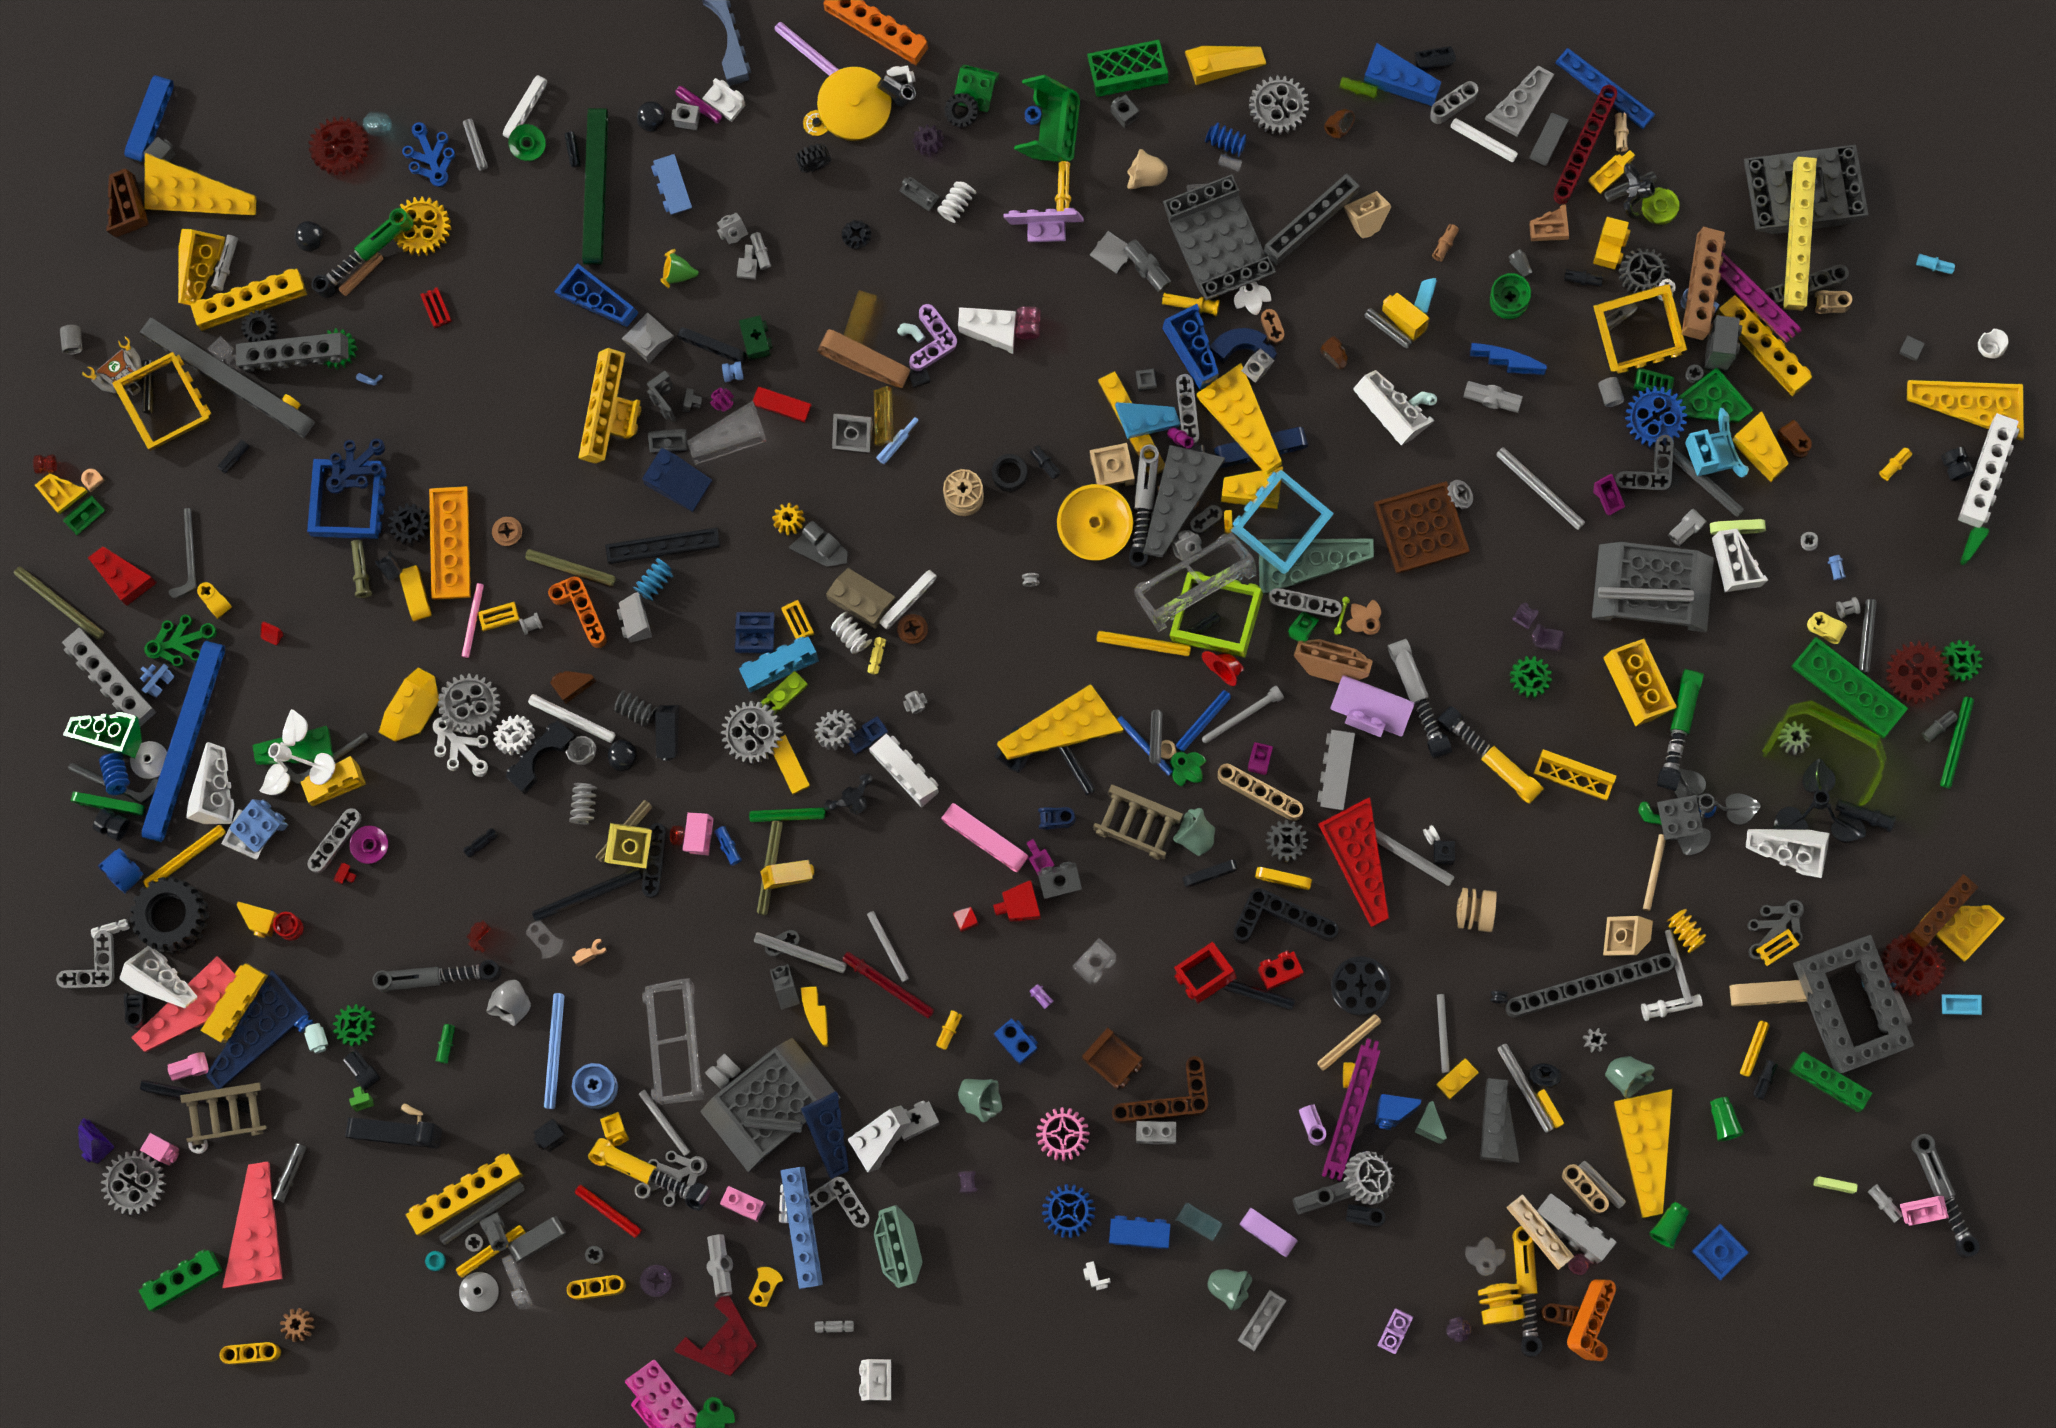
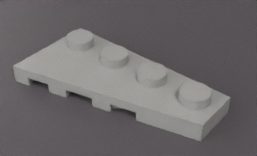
M1537 66L1517 88H1514L1485 117V120L1518 137L1554 74Z

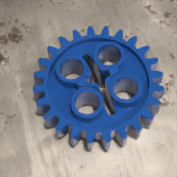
M1654 386L1651 392L1648 387L1645 394L1639 391V398L1633 396L1635 403H1628L1632 409H1626V413L1630 414V416L1625 417V420L1631 421L1626 427L1633 428L1630 431V435L1637 434L1635 441L1641 438V445L1647 441L1649 447H1651L1661 435L1680 438L1677 432H1684L1681 425H1686L1687 422L1682 420V418L1687 417V414L1682 413L1686 406H1680L1683 400H1676L1677 393L1671 396V389L1665 393L1663 386L1660 391H1657L1656 386ZM1661 399L1665 405L1663 408L1658 409L1654 406V402ZM1666 408H1671L1670 411L1660 415V421L1654 419L1645 427L1641 426L1643 423L1653 418V413L1659 415ZM1640 410H1646L1649 415L1647 418L1641 419L1637 414ZM1672 415L1675 418V422L1673 424H1666L1664 418ZM1652 425L1657 426L1659 429L1655 435H1651L1648 432V428ZM1663 438V441H1660L1659 443L1662 442L1663 445L1666 447V438Z

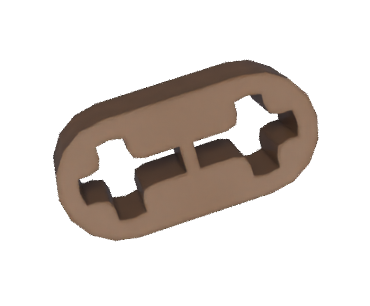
M1266 309L1261 315V323L1265 334L1271 344H1280L1284 339V330L1276 311ZM1267 315L1274 317L1272 325H1270L1269 320H1265ZM1272 329H1275L1276 333L1280 334L1278 339L1271 337L1273 336Z

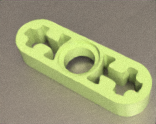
M1762 519L1718 521L1709 524L1711 535H1716L1719 531L1738 529L1740 534L1766 531L1765 520Z

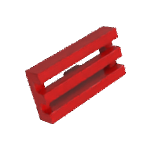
M438 287L432 291H427L425 294H420L434 329L452 322ZM433 295L438 297L446 317L445 320L442 319ZM428 297L439 319L438 323H436L426 298Z

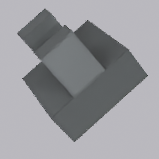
M686 389L682 409L684 412H690L691 407L700 408L702 397L693 395L694 389Z

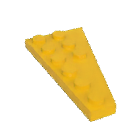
M145 153V209L256 215L255 195Z
M1240 363L1198 392L1197 398L1267 475L1282 465V461L1247 375L1241 371L1243 366Z
M1090 684L998 741L997 745L1009 760L1038 751H1047L1050 748L1064 747L1085 742L1092 738L1122 733L1124 729Z
M1672 1089L1614 1102L1642 1218L1663 1214Z

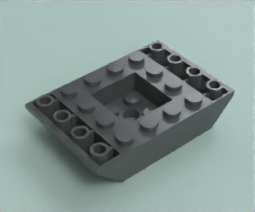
M1856 145L1744 159L1754 223L1757 231L1768 234L1789 232L1793 162L1797 157L1817 158L1812 229L1847 225L1869 215Z

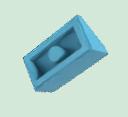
M1436 278L1421 282L1414 304L1415 307L1426 315L1436 286Z

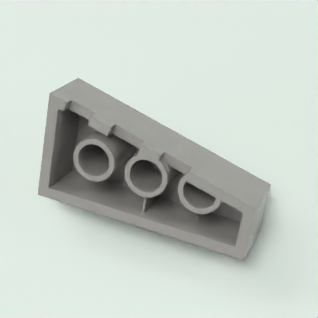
M1331 729V734L1327 733L1326 745H1329L1328 753L1324 752L1323 764H1326L1325 772H1321L1320 783H1323V790L1318 791L1317 802H1321L1320 807L1344 810L1355 736L1354 732Z
M1550 1193L1537 1209L1539 1215L1553 1228L1554 1233L1559 1238L1564 1237L1569 1241L1568 1245L1576 1251L1578 1249L1585 1254L1583 1257L1592 1264L1594 1262L1600 1263L1616 1244V1241L1612 1238L1608 1241L1604 1238L1603 1231L1594 1226L1589 1227L1587 1219L1577 1213L1574 1215L1572 1208Z

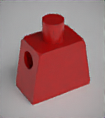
M1031 880L1003 892L1004 902L993 905L996 916L1007 913L1009 922L1041 919Z

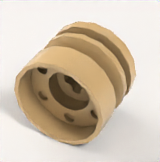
M960 469L947 476L943 486V493L949 510L958 516H969L976 513L981 508L984 500L983 485L978 475L970 470ZM961 488H965V493H961Z
M1462 888L1461 895L1458 898L1456 913L1458 928L1463 929L1465 920H1467L1468 930H1471L1475 921L1478 922L1479 931L1492 932L1496 909V891L1483 890L1481 898H1477L1476 889H1472L1471 897H1468V888Z

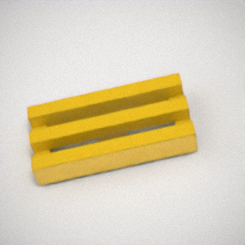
M798 600L781 608L796 639L814 635V631ZM794 606H797L809 630L806 633L793 608ZM790 609L802 633L801 635H798L786 610Z
M515 602L478 612L483 631L518 622L520 619ZM510 608L513 609V611L498 614L485 619L483 618V616L497 613ZM514 615V617L485 625V623Z
M1787 929L1756 949V951L1761 954L1760 957L1762 960H1765V964L1768 966L1800 944L1791 931ZM1788 935V939L1765 953V948ZM1792 941V946L1769 959V955Z
M1545 1089L1539 1091L1536 1094L1555 1128H1559L1564 1124L1562 1118Z

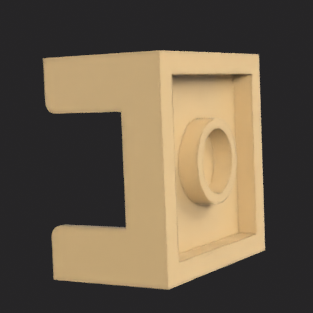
M1127 443L1090 450V460L1093 465L1096 484L1105 486L1125 483V486L1135 485Z

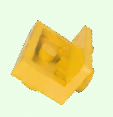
M617 397L610 435L629 439L636 434L638 429L636 421L641 413L640 400L630 401Z

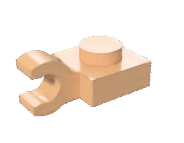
M596 939L591 949L582 948L575 953L576 955L572 957L575 964L579 967L594 959L595 956L604 954L607 951L606 948L597 949V945L602 943V940Z

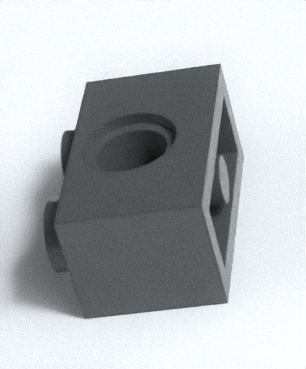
M1064 862L1059 867L1052 868V866H1048L1037 872L1044 899L1082 889L1075 863ZM1058 875L1064 876L1061 882H1055L1054 879Z

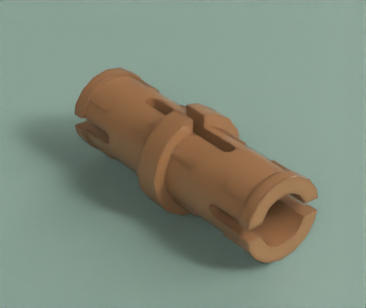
M1449 224L1444 235L1439 238V244L1432 254L1435 260L1442 262L1447 251L1453 246L1452 242L1459 232L1457 226Z

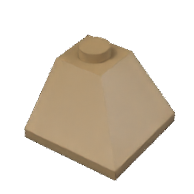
M1377 191L1344 206V210L1355 231L1362 238L1371 237L1374 233L1380 231L1391 209L1390 203Z
M1640 916L1607 917L1603 955H1637L1651 940L1653 921Z

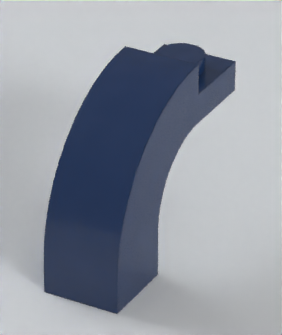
M1249 328L1229 330L1220 335L1210 345L1213 356L1223 364L1234 352L1242 349L1257 352L1261 348L1274 361L1277 358L1276 349L1270 344H1265L1267 336Z

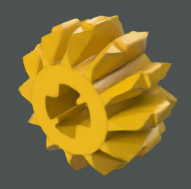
M788 503L787 508H785L781 504V510L775 509L777 515L772 517L773 521H775L774 527L779 528V533L786 531V535H789L790 531L793 530V533L796 534V528H803L801 523L805 522V518L801 516L804 513L802 510L798 511V505L792 508L791 503ZM789 516V518L792 520L788 522V520H786V517Z

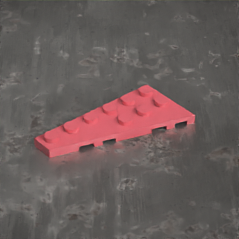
M216 956L188 983V986L198 996L197 1000L186 1008L168 1002L131 1038L144 1052H148L176 1036H181L187 1031L205 1024L208 1017L214 1011L217 1002L226 993V987L235 979V973Z
M269 1162L248 1165L222 1287L224 1289L283 1279Z

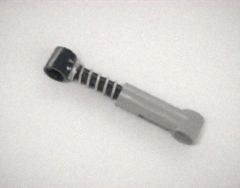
M1151 444L1142 447L1139 458L1134 509L1138 510L1136 513L1137 519L1135 520L1136 526L1134 527L1136 532L1134 533L1133 547H1131L1129 562L1136 569L1145 567L1148 562V554H1144V548L1148 533V520H1150L1148 517L1149 513H1151L1150 511H1153L1159 459L1158 449ZM1151 451L1155 456L1153 459L1148 460L1144 457V454ZM1146 466H1150L1148 483H1145ZM1142 554L1144 557L1143 561L1135 562L1133 559L1134 555Z
M1407 639L1387 645L1390 657L1397 667L1410 701L1415 703L1414 706H1417L1416 711L1420 713L1419 718L1422 719V724L1425 726L1424 730L1427 731L1426 736L1429 739L1427 746L1432 758L1436 759L1452 753L1447 736L1439 731V727L1436 725L1437 721L1434 720V714L1431 712L1432 708H1429V702H1427L1429 695L1413 659Z

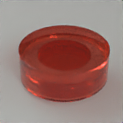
M674 825L670 831V841L673 845H681L685 836L684 828Z

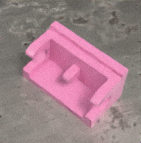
M702 813L687 814L683 851L690 854L709 856L714 820L712 816Z
M1944 1196L1900 1204L1905 1224L1908 1223L1909 1226L1949 1218Z

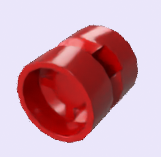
M281 912L273 921L275 932L285 940H296L303 933L302 921L291 912Z

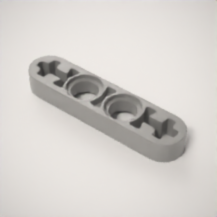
M1182 374L1176 380L1181 430L1187 434L1188 429L1192 428V436H1196L1193 438V445L1195 446L1199 441L1194 384L1190 375ZM1182 380H1186L1188 383L1187 392H1184L1183 384H1180ZM1184 397H1189L1192 399V403L1185 406L1181 400ZM1186 415H1191L1194 417V421L1187 424L1183 418Z
M1275 588L1268 594V601L1278 607L1326 617H1336L1342 611L1341 604L1333 599L1281 588ZM1279 592V596L1286 597V593L1289 594L1286 604H1284L1285 600L1282 599L1275 602V598L1272 595ZM1295 595L1300 598L1299 606L1291 604L1290 599L1292 596ZM1312 599L1319 602L1317 610H1312L1309 607V602ZM1323 601L1326 602L1324 606H1331L1332 603L1335 604L1334 607L1337 608V611L1331 614V610L1323 609L1324 612H1321Z
M347 809L311 855L307 865L312 872L322 873L360 824L361 815L356 809ZM354 813H355V818H356V820H355V821L351 820V821L348 823V821H349L348 815H349V814H350V815H354ZM343 821H344L346 824L348 823V825L350 826V829H348L345 825L342 824ZM339 828L345 829V835L342 838L335 836V832ZM326 844H333L334 850L326 854L324 846ZM319 853H321L324 857H327V859H321ZM320 860L321 867L314 868L313 862Z

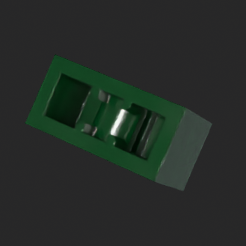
M761 315L739 320L749 361L771 356L770 349H773L771 339L766 338L765 332L768 331L766 320L762 321Z

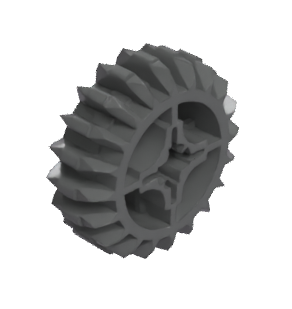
M1640 247L1637 249V252L1630 251V256L1626 255L1624 257L1625 261H1621L1620 264L1622 268L1619 269V273L1622 275H1620L1619 279L1624 281L1622 286H1629L1627 291L1631 292L1633 290L1634 294L1658 287L1662 280L1668 279L1670 276V272L1667 271L1670 266L1665 264L1666 258L1660 259L1661 253L1655 255V249L1648 252L1647 247L1644 249V252H1642ZM1635 262H1639L1638 268L1630 272V266ZM1659 273V279L1650 284L1651 277Z

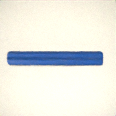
M1223 690L1178 741L1176 747L1180 751L1184 752L1231 699V695L1227 691Z

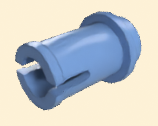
M1840 555L1829 557L1828 564L1831 566L1833 580L1846 578L1842 565L1843 558Z

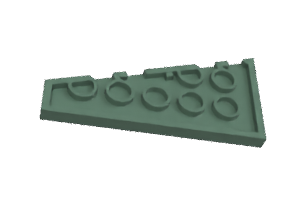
M1259 539L1264 546L1282 561L1287 558L1301 540ZM1313 539L1289 571L1284 574L1259 554V588L1262 589L1263 595H1266L1275 588L1284 589L1372 560L1374 558L1373 539Z

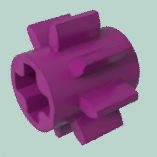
M719 388L712 393L711 398L713 400L710 403L718 411L720 409L726 411L733 405L731 399L734 398V395L727 388L724 390Z

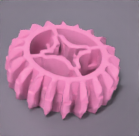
M1063 1107L1060 1108L1061 1114H1057V1110L1053 1109L1054 1116L1047 1112L1046 1117L1048 1120L1046 1121L1043 1118L1040 1120L1044 1126H1037V1129L1041 1130L1042 1133H1036V1136L1039 1138L1043 1137V1139L1038 1141V1145L1045 1144L1041 1150L1044 1152L1049 1149L1048 1157L1055 1153L1054 1160H1058L1059 1155H1062V1161L1066 1160L1065 1155H1069V1159L1073 1160L1072 1153L1074 1152L1077 1156H1080L1077 1149L1080 1148L1084 1151L1085 1147L1082 1143L1088 1144L1089 1142L1088 1139L1083 1138V1136L1090 1135L1088 1131H1083L1088 1128V1124L1081 1125L1085 1120L1084 1117L1077 1120L1076 1118L1079 1113L1075 1112L1072 1116V1109L1070 1108L1067 1114H1064ZM1060 1119L1058 1129L1047 1132L1048 1127L1054 1121ZM1065 1119L1075 1123L1079 1131L1069 1130L1066 1127ZM1062 1125H1064L1065 1133H1069L1065 1136L1064 1144H1062L1061 1137L1057 1136V1134L1061 1133ZM1079 1137L1077 1143L1072 1148L1066 1150L1067 1141L1071 1138ZM1047 1138L1057 1139L1060 1142V1150L1052 1147Z

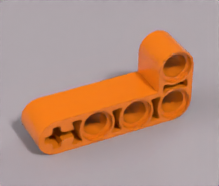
M574 576L552 585L548 591L552 602L556 605H563L572 601L591 645L595 648L605 646L607 642L606 634L582 580ZM574 584H580V588L578 590H571V587ZM556 592H563L560 598H554ZM581 601H587L585 607H578ZM589 617L595 618L592 624L585 623ZM595 630L599 635V640L597 641L593 633Z
M1595 1279L1590 1283L1567 1339L1568 1347L1585 1360L1603 1361L1608 1354L1607 1347L1597 1337L1616 1292L1615 1283L1611 1280Z

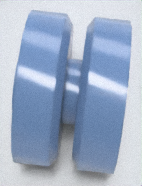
M590 1063L577 1070L572 1080V1089L575 1097L583 1105L591 1109H601L614 1101L618 1093V1083L616 1077L607 1067L601 1064ZM597 1084V1089L594 1090L593 1085Z

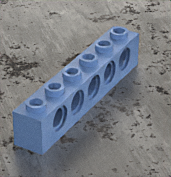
M805 1167L781 1170L799 1289L823 1285Z

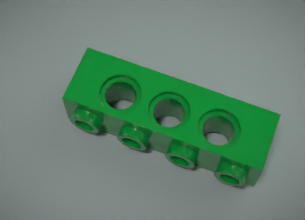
M1804 1051L1798 1055L1790 1069V1072L1857 1112L1864 1109L1872 1095V1092Z
M201 1250L190 1261L186 1259L177 1265L178 1268L172 1271L171 1269L164 1271L160 1274V1278L155 1281L152 1279L142 1285L143 1288L138 1291L148 1310L155 1312L223 1273L213 1251ZM197 1264H200L202 1270L199 1274L196 1275L194 1273V1267ZM183 1274L184 1281L178 1285L176 1279L178 1275ZM165 1284L167 1290L164 1294L161 1295L159 1293V1288L161 1285Z

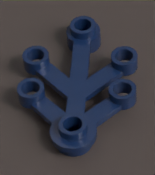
M373 439L369 444V448L355 461L354 451L356 450V445L352 440L345 441L346 470L340 474L342 457L339 453L331 454L332 476L326 482L327 489L335 494L341 493L344 488L359 487L364 489L368 486V480L365 476H359L356 480L347 479L351 475L379 476L382 473V468L378 463H373L370 467L361 466L373 455L384 453L385 445L381 439ZM348 445H353L352 448H347ZM335 457H339V460L333 461ZM376 467L379 468L378 471H376V472L373 471L374 468H376ZM360 481H365L364 484H359Z

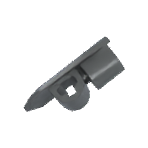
M814 521L808 523L803 529L802 535L789 546V549L826 567L847 564L848 551Z

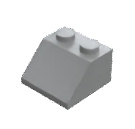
M639 592L620 601V609H617L619 620H623L624 627H621L624 638H628L630 643L651 638L652 635L644 603Z

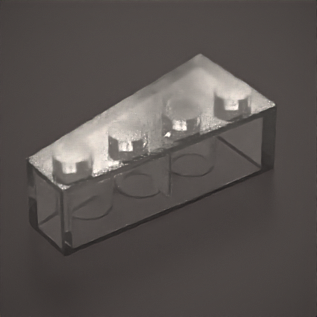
M751 401L689 439L687 443L696 465L766 442V438L754 401Z

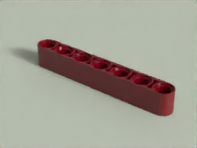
M1605 85L1601 89L1561 174L1553 196L1558 204H1565L1570 200L1614 106L1617 89L1613 85ZM1610 93L1613 97L1608 99L1604 94ZM1602 109L1605 111V114L1600 115L1596 110ZM1594 125L1598 130L1591 131L1588 127ZM1588 142L1590 146L1583 147L1581 143ZM1580 158L1583 162L1577 164L1573 159ZM1572 174L1575 179L1568 180L1565 176ZM1563 190L1567 193V195L1560 196L1558 192Z

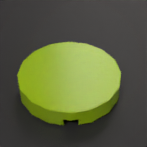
M1655 188V194L1642 201L1644 216L1654 224L1664 225L1670 223L1675 219L1679 211L1678 197L1669 189Z

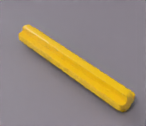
M520 1225L506 1234L508 1242L510 1243L525 1234V1230ZM489 1245L456 1268V1272L460 1277H464L500 1251H493L491 1245Z

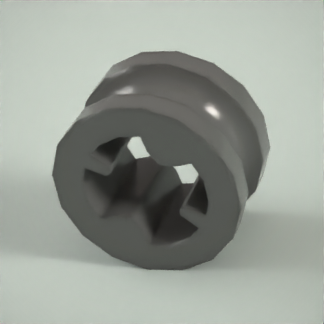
M1695 364L1689 366L1685 373L1687 381L1690 383L1700 381L1703 377V369ZM1694 370H1696L1699 376L1696 375V377L1693 378L1691 377L1692 374H1690L1689 372L1692 373Z
M591 1246L586 1250L585 1257L589 1263L599 1264L604 1258V1253L601 1248ZM592 1250L595 1252L599 1251L600 1255H597L599 1257L597 1260L594 1258L590 1259L589 1255H592L590 1253Z

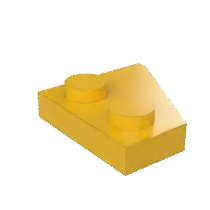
M50 473L35 484L58 514H61L88 492L84 487H79Z

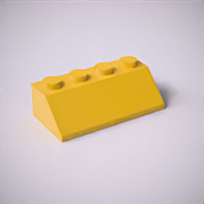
M1645 639L1613 649L1603 657L1635 726L1652 721L1677 708Z

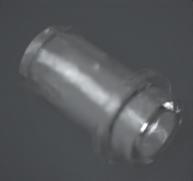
M1225 153V155L1221 154L1218 164L1222 168L1224 166L1239 172L1243 160L1227 156V153Z

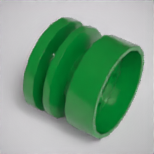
M1508 273L1500 276L1494 282L1491 289L1490 306L1492 311L1503 319L1512 320L1520 317L1525 313L1531 297L1529 283L1518 274ZM1507 296H1510V298L1513 299L1512 302H1509Z

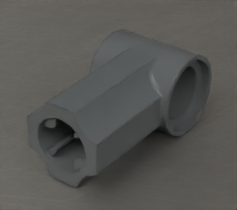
M497 1212L480 1220L481 1227L488 1237L493 1251L506 1249L509 1242L500 1214Z

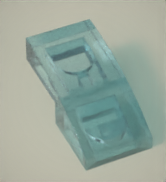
M1185 1203L1176 1219L1213 1241L1222 1223L1189 1203Z

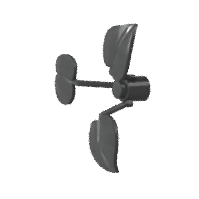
M1682 768L1678 770L1681 774L1675 794L1678 798L1696 795L1701 810V823H1703L1705 813L1711 812L1715 806L1723 811H1727L1728 820L1737 825L1748 823L1761 808L1760 803L1754 798L1740 793L1728 796L1725 800L1726 807H1724L1718 801H1715L1712 795H1701L1706 789V781L1701 774ZM1703 828V833L1679 837L1678 843L1683 854L1695 855L1702 852L1709 845L1711 834L1708 829Z

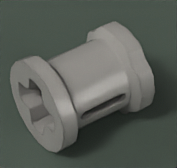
M1856 597L1846 602H1836L1837 613L1841 619L1849 614H1860V605Z
M537 612L534 613V616L524 620L522 618L519 619L525 635L534 629L543 628Z

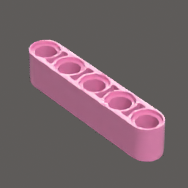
M954 803L950 805L941 818L948 826L1017 873L1029 857L1025 852Z

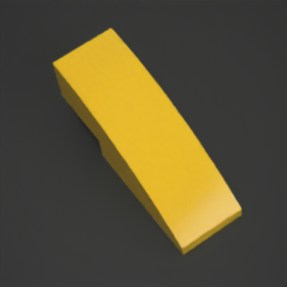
M817 987L801 988L802 1002L809 1024L822 1045L828 1047L827 1009L825 1006H819Z

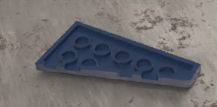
M273 970L270 971L269 977L259 989L256 998L247 1008L233 1035L228 1039L223 1051L218 1055L206 1074L207 1078L217 1089H223L293 1029L295 1022L305 1014H310Z

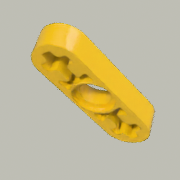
M1257 867L1255 878L1303 890H1310L1312 879L1263 867Z

